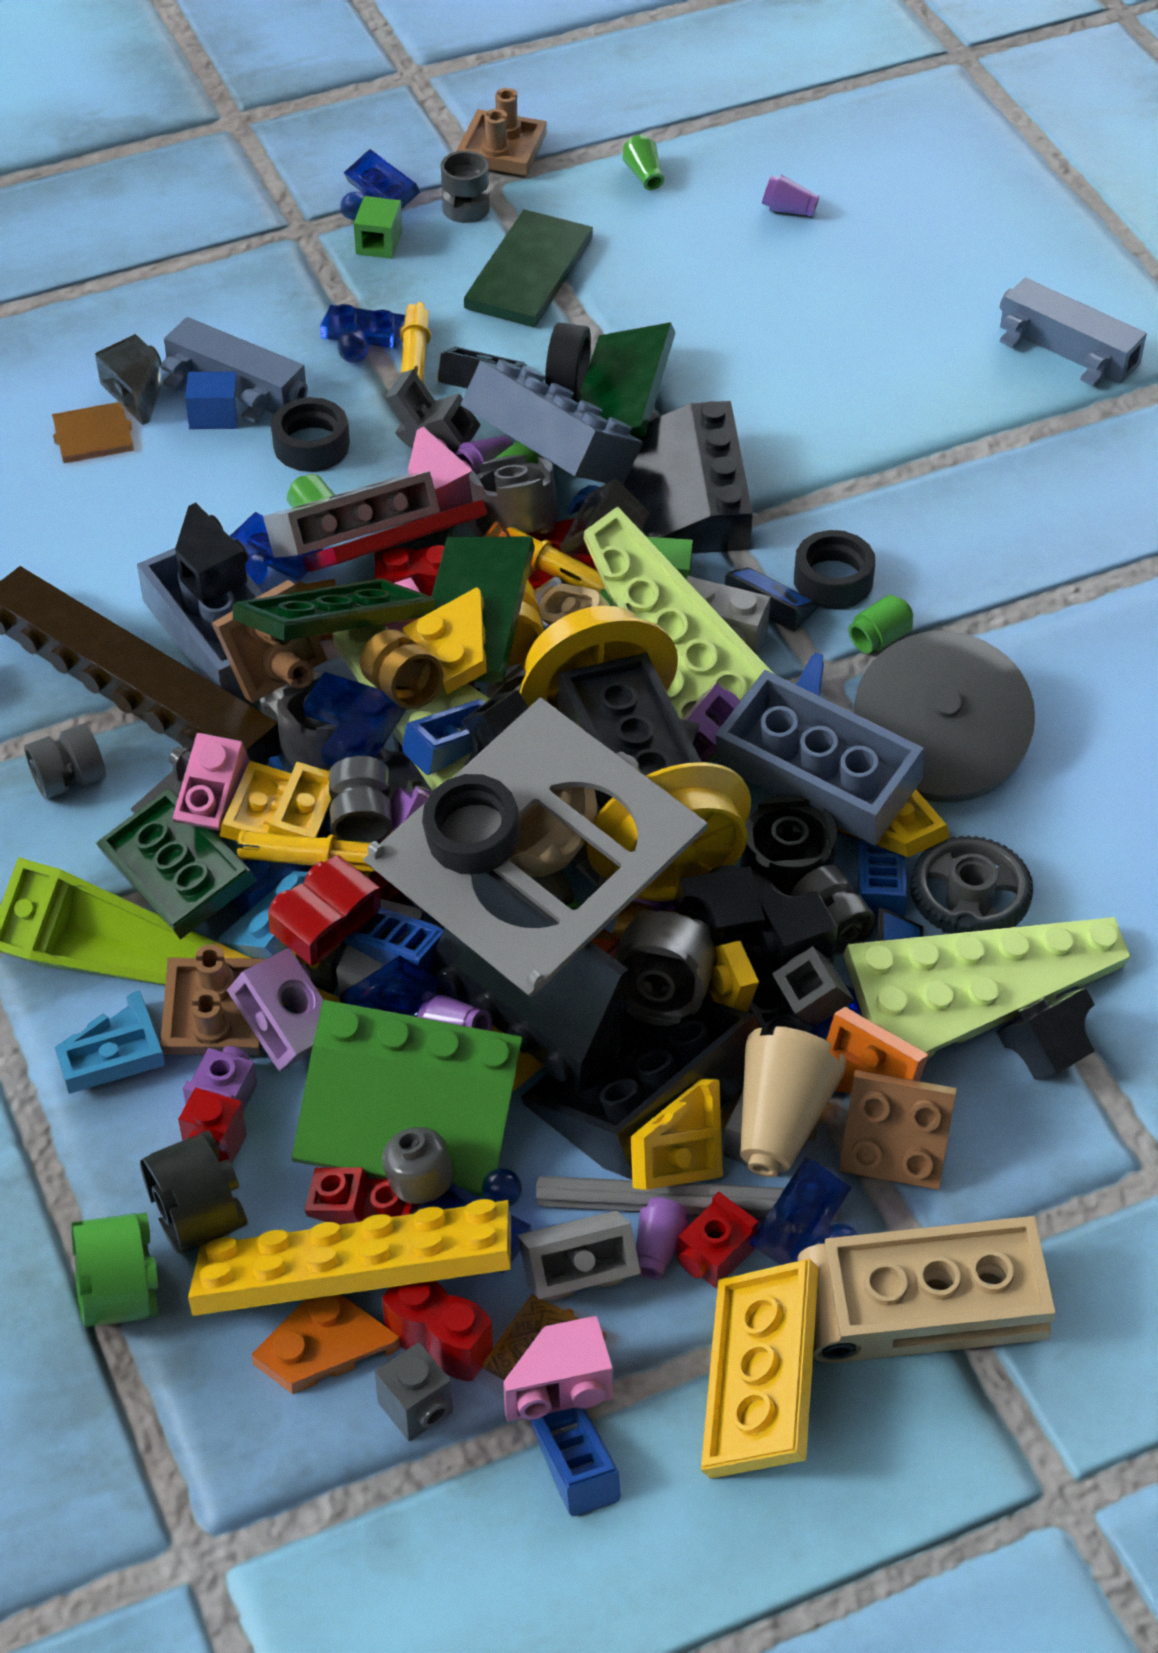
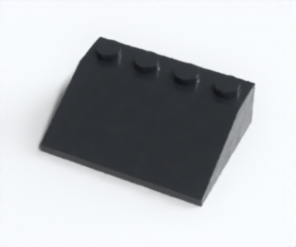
M731 401L690 403L651 420L646 436L637 438L643 444L623 486L615 485L618 507L646 537L693 540L692 554L750 550L753 512Z
M493 870L481 874H473V889L478 900L497 919L524 928H543L559 924V922ZM444 927L435 949V979L440 987L451 996L457 995L468 1005L486 1010L492 1018V1024L503 1033L521 1036L520 1052H528L542 1063L549 1075L556 1081L567 1083L579 1093L619 1058L628 969L592 941L533 996H528Z
M704 999L699 1011L693 1016L691 1013L681 1018L680 1023L671 1026H656L633 1018L625 1012V1009L619 1058L578 1093L567 1083L558 1082L547 1074L520 1098L528 1109L602 1168L632 1180L631 1136L700 1079L719 1080L720 1110L728 1100L744 1087L746 1042L748 1036L755 1029L759 1028L754 1014Z

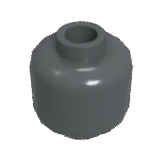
M413 1127L402 1130L393 1136L384 1147L382 1153L383 1169L391 1190L400 1200L409 1204L433 1202L444 1195L452 1185L455 1176L453 1161L445 1140L437 1131L427 1127Z

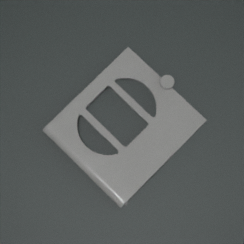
M540 697L454 777L463 774H484L501 781L512 792L518 807L519 817L523 816L533 805L538 804L620 867L578 909L571 910L526 873L507 860L498 868L493 869V871L559 922V924L543 928H524L497 919L478 900L473 889V874H460L447 869L432 856L422 824L424 804L380 844L377 841L371 842L368 846L369 854L363 861L528 996H533L708 828V823L639 772L638 762L634 757L626 755L624 752L615 754ZM569 787H583L604 792L618 800L629 811L636 824L638 838L635 851L629 852L557 797L552 791ZM468 805L450 814L444 821L442 830L446 838L455 842L476 843L487 839L498 830L501 825V816L496 809L488 806Z

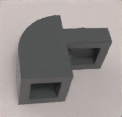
M413 369L402 372L385 396L386 401L401 420V424L395 434L412 449L416 432L422 427H425L436 438L443 440L448 449L455 453L459 450L461 444L471 442L481 426L474 414L460 405L463 400L460 394L435 401Z

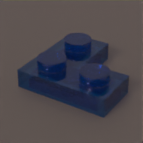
M325 671L303 703L305 716L337 726L321 750L323 762L331 766L340 760L355 756H367L376 759L407 710L400 707L383 691Z

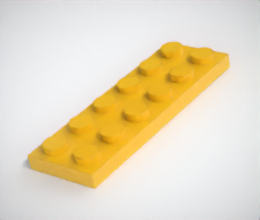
M489 1199L473 1201L464 1207L443 1210L439 1207H427L410 1215L390 1217L379 1214L370 1216L362 1222L342 1225L335 1222H324L315 1225L311 1229L287 1232L278 1229L267 1231L259 1237L239 1240L231 1237H222L212 1240L208 1244L201 1245L199 1248L188 1295L192 1316L511 1270V1214L508 1200L494 1202Z

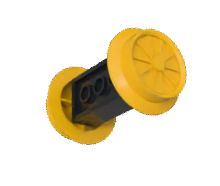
M594 606L578 610L557 620L535 640L527 654L525 676L520 687V694L528 707L541 697L615 754L624 752L626 755L634 757L638 762L639 772L708 823V828L636 897L647 901L674 900L680 878L708 874L709 871L723 865L734 866L737 863L747 843L745 824L751 809L750 792L742 777L732 769L714 763L701 762L667 694L678 666L677 649L669 634L657 624L640 619L636 614L625 608ZM595 790L602 809L597 814L594 825L629 852L635 851L638 832L629 811L612 796ZM586 841V853L593 869L600 876L608 880L620 867Z

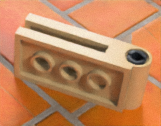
M1035 1216L826 1238L823 1244L808 1247L801 1251L797 1257L798 1261L811 1259L819 1267L813 1357L820 1362L841 1363L1049 1340L1051 1328L1049 1322H1054L1056 1312Z

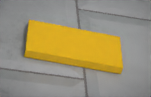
M811 1259L718 1280L701 1471L710 1479L806 1461L819 1267Z

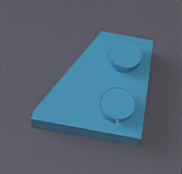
M293 871L290 875L286 876L271 892L222 934L216 942L248 957L265 959L285 950L287 946L270 933L269 907L273 899L280 892L291 890L303 884L308 872Z
M140 990L126 997L128 1006L109 1019L105 1014H101L88 1023L82 1032L71 1035L55 1047L68 1094L165 1066L163 1052Z

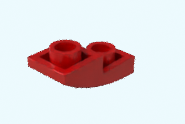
M363 1167L314 1168L304 1211L308 1217L342 1225L362 1222L370 1216L379 1214L390 1217L414 1214L418 1211L419 1204H409L400 1200L391 1190L387 1179H368Z

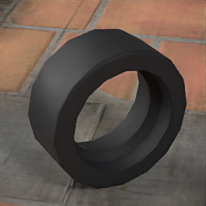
M558 322L553 329L548 347L545 383L549 386L551 383H556L569 389L574 393L571 399L578 402L590 364L591 332L589 327Z
M301 398L283 405L273 415L271 423L273 448L276 457L285 466L298 471H319L338 464L347 455L350 445L348 419L345 411L336 403L324 398ZM311 427L322 428L332 432L330 435L314 441H301L289 437L300 429Z
M825 530L813 533L802 540L796 550L794 585L800 594L818 602L819 606L823 608L842 609L858 604L867 598L872 590L875 573V553L870 544L861 537L841 530ZM840 561L851 565L858 572L851 576L834 578L821 575L811 567L819 562Z
M463 774L448 779L432 791L424 804L422 824L432 856L447 869L460 874H481L496 869L511 858L520 843L521 822L517 804L512 792L497 779L484 774ZM468 805H485L496 809L501 816V825L498 830L487 839L476 843L455 842L446 838L442 830L443 823L450 814Z

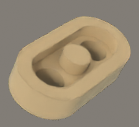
M559 584L550 589L542 598L539 604V616L550 626L557 620L578 610L594 606H610V604L595 589L570 584Z

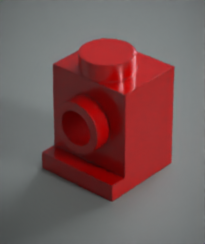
M197 1087L194 1088L178 1118L182 1140L209 1130L219 1150L220 1158L217 1159L218 1162L228 1159L232 1165L247 1136L242 1101Z
M718 1191L712 1197V1203L678 1236L676 1258L688 1274L697 1279L703 1278L713 1287L717 1288L718 1280L727 1278L756 1249L759 1221Z

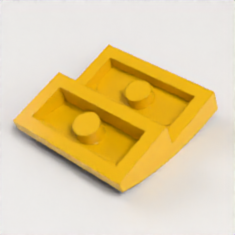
M249 761L223 819L220 837L238 841L239 833L244 829L252 832L317 838L332 802L329 794V771L296 761L292 773Z

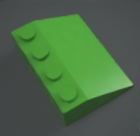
M323 1000L312 1046L293 1147L292 1162L319 1167H363L367 1176L387 1179L382 1164V1153L385 1145L402 1130L413 1127H427L437 1131L445 1140L453 1161L455 1176L452 1185L447 1191L492 1199L522 1037Z

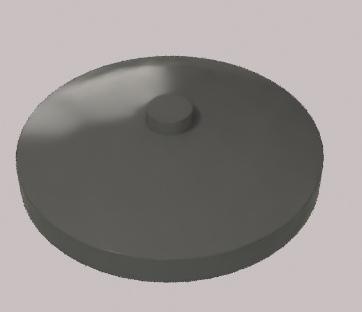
M930 631L915 634L897 641L881 652L871 662L861 678L853 711L854 714L924 748L923 780L916 790L925 800L934 802L970 800L987 794L1002 785L1022 763L1028 751L1035 725V709L1032 694L1027 681L1015 663L990 643L971 635L951 631Z

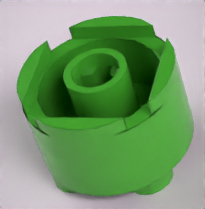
M147 1212L72 1222L73 1255H75V1279L83 1327L110 1325L158 1316L155 1291L158 1288L155 1258L154 1256H149L150 1229Z

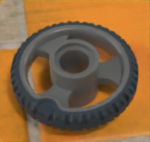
M967 835L966 837L959 836L956 838L954 836L926 849L918 857L911 874L910 891L919 913L926 920H929L931 925L938 929L942 928V931L945 933L953 934L1017 926L1030 908L1033 896V881L1026 864L1007 846H1001L999 842H994L992 839L986 840L985 837L979 838L978 836L971 837ZM927 878H937L948 884L945 899L948 909L940 905L931 895L927 886ZM1003 890L1016 894L1012 904L1005 910L984 917L992 908L995 892Z

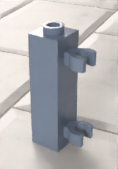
M1026 277L1013 289L1009 288L1001 299L1000 310H1002L1000 328L1007 331L1002 335L999 342L1015 348L1024 338L1088 369L1080 378L1083 382L1096 386L1105 376L1121 384L1141 364L1147 335L1142 330Z
M186 317L164 338L166 358L161 364V369L170 372V374L163 380V385L175 390L180 389L187 380L188 372H235L237 377L235 398H238L241 403L248 405L247 409L242 412L241 418L250 422L257 423L263 417L265 411L275 414L283 405L296 399L306 398L308 386L306 384L305 366L197 320Z

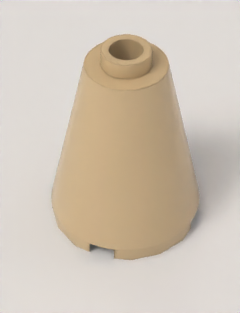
M775 1027L773 1035L760 1036L762 1028L755 1029L748 1036L745 1047L740 1156L748 1163L749 1170L765 1177H776L778 1172L790 1170L844 1076L846 1069V1057L842 1052L838 1059L829 1053L831 1043L808 1032L788 1027Z

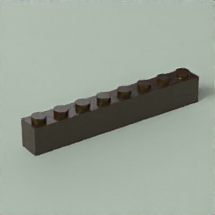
M22 566L16 568L0 581V635H7L20 643L28 653H36L49 661L60 673H68L81 681L92 693H100L113 701L124 713H132L145 721L156 733H164L180 743L183 748L189 747L191 749L193 748L197 733L242 741L249 760L266 766L269 764V758L278 756L281 753L277 721Z

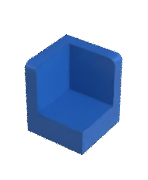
M188 372L185 402L189 429L237 428L238 419L235 402L237 377L235 372Z

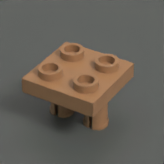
M501 88L495 94L496 109L489 111L477 109L456 151L468 150L483 155L488 160L490 170L502 171L511 175L527 176L547 134V121L518 116L517 91L511 88Z
M287 580L257 598L299 591L296 584ZM233 611L212 622L245 698L251 703L287 683L295 689L307 687L313 679V671L311 669L328 660L317 635L283 641L233 620Z
M212 944L200 947L196 952V958L168 957L160 1040L163 1054L205 1055L208 1048L222 1052L224 1047L234 1046L242 1049L248 1055L261 1056L260 1041L227 992V989L244 970L265 959L224 958L222 948Z
M855 1070L838 1171L939 1190L956 1088Z

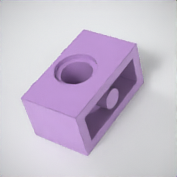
M287 948L244 970L227 989V992L279 1072L311 1055L323 1002L322 996L311 981L308 968L302 961L296 958L290 948ZM282 1002L289 1004L293 1008L294 1013L286 1010Z

